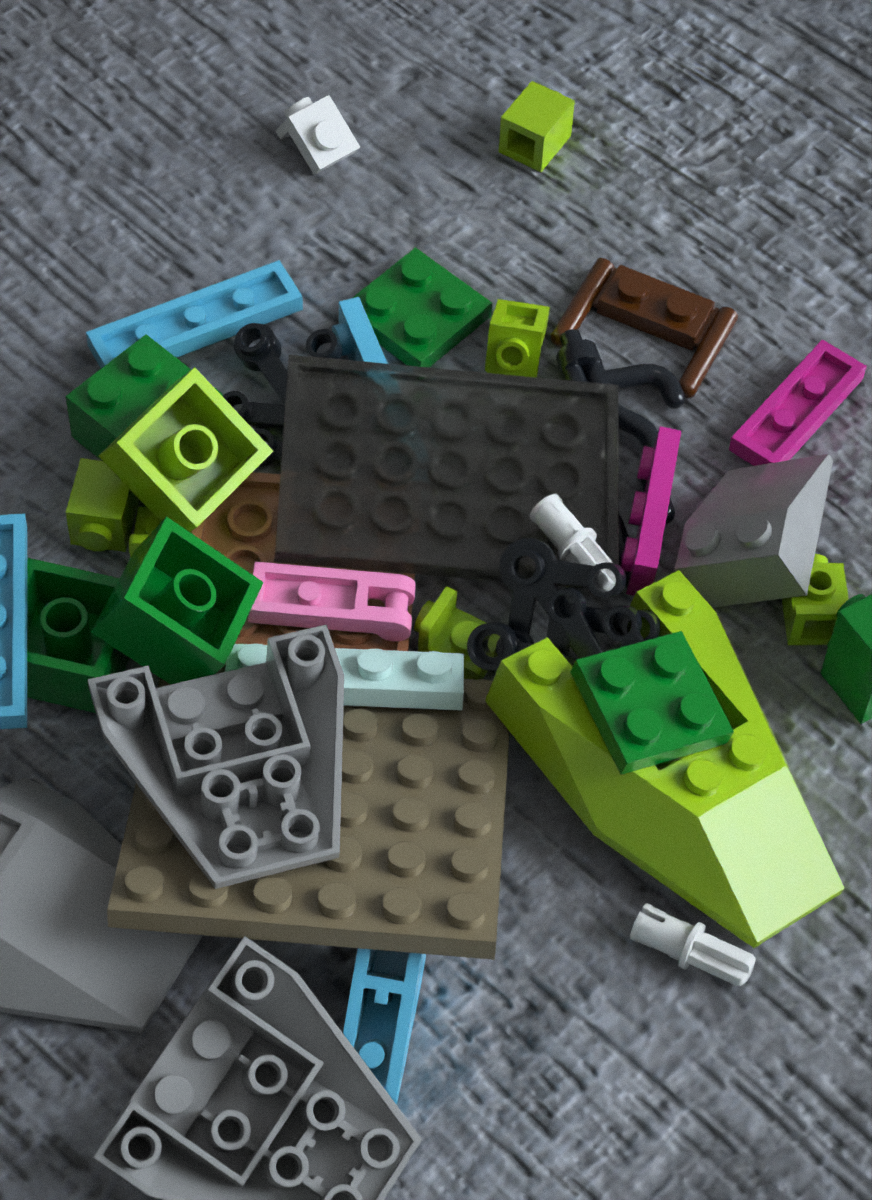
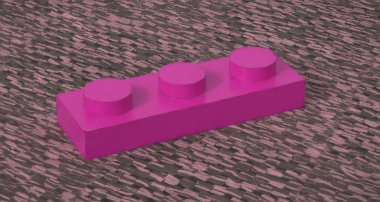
M822 339L731 437L729 451L753 466L790 460L863 380L867 366Z
M660 426L654 448L643 446L637 478L646 480L644 492L635 491L628 524L638 526L636 538H626L620 564L624 571L630 572L626 591L628 595L635 596L637 591L653 584L656 576L681 437L680 430Z

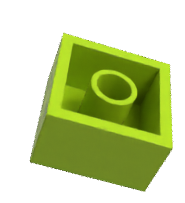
M194 367L175 381L99 457L160 521L167 516L190 532L196 529L273 450Z

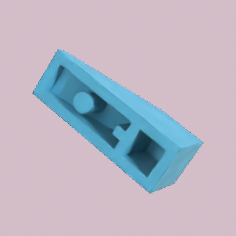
M358 948L343 1034L397 1105L420 994L426 954Z

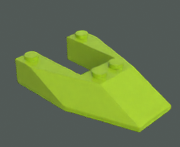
M678 570L637 591L630 606L636 610H649L657 616L660 622L658 637L679 631L683 632L734 731L727 744L620 775L570 673L572 666L548 637L501 661L485 702L594 836L752 948H755L840 895L844 890V886L716 611L681 571ZM641 617L642 627L640 633L644 639L649 635L650 624L644 617Z

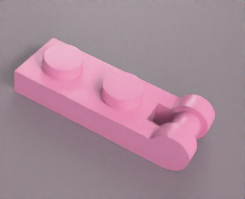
M255 562L253 575L264 583L248 614V623L304 628L327 625L328 630L373 633L388 641H403L411 635L412 616L407 611L408 606L413 604L415 600L416 583L406 575ZM368 599L381 600L385 603V607L368 606Z

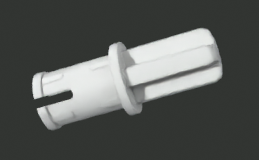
M552 494L543 498L530 512L529 518L539 526L558 549L556 557L559 560L594 566L599 563L612 562L596 543L597 534L592 528H584L563 504V500L559 495ZM604 569L598 575V584L605 591L612 590L616 583L615 575L611 570Z
M648 903L643 906L642 912H639L632 927L631 940L650 948L652 947L678 960V966L684 970L689 965H692L735 986H742L747 982L754 968L755 957L753 954L705 933V924L698 922L694 926L670 916Z

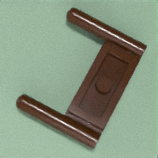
M598 258L552 331L550 339L556 347L562 348L561 334L571 329L578 330L593 306L597 308V314L691 351L697 347L679 380L685 398L689 399L696 395L738 320V314L730 307L716 308L715 301L623 265L614 268V265L609 260Z

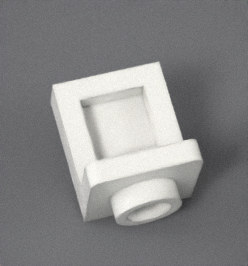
M330 95L315 103H312L309 97L296 102L283 112L287 119L276 129L280 140L289 135L291 136L314 175L352 155L360 148Z

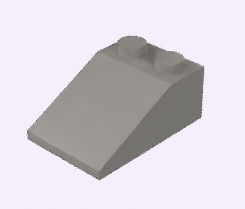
M823 454L728 470L685 523L674 570H680L712 608L806 596L833 464L831 456Z

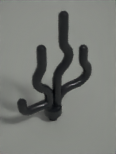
M571 329L561 334L562 348L556 355L558 367L565 381L564 392L556 399L525 405L511 412L505 418L500 430L501 445L508 458L526 473L538 503L543 498L557 494L542 457L525 444L522 439V432L527 427L555 422L570 416L576 411L587 440L588 448L578 462L572 477L574 494L581 507L599 521L613 559L620 566L625 541L629 535L617 508L598 492L594 483L596 474L604 465L609 452L608 435L600 414L616 428L637 438L642 448L643 446L654 448L658 434L656 427L641 415L620 405L615 398L613 390L652 385L659 389L665 404L671 409H678L684 404L685 394L676 376L665 367L656 364H639L605 370L596 344L591 340L582 339L579 330ZM641 479V484L645 491L646 480ZM671 498L666 524L671 523L675 518V508ZM624 571L626 575L625 587L627 588L630 572Z

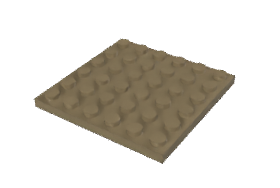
M224 665L216 674L225 672L226 665ZM159 679L158 687L170 685L163 679ZM464 679L462 711L344 706L339 858L215 889L136 783L107 908L108 927L243 938L246 936L248 939L495 960L510 732L485 702L493 681L486 679Z

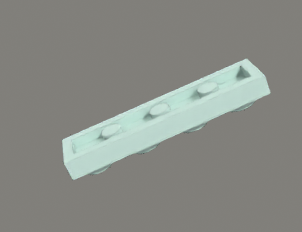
M258 643L234 644L226 661L225 672L265 663L267 645ZM335 648L344 673V706L462 711L464 653Z

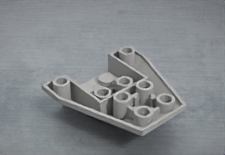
M327 625L268 638L265 663L155 688L149 665L88 679V687L103 739L215 889L339 858L344 673Z
M25 777L0 788V1012L143 1033L203 935L108 927L107 908L122 845L76 801Z
M244 936L197 999L136 1088L92 1158L146 1196L160 1200H384L422 1141V1138L301 976Z

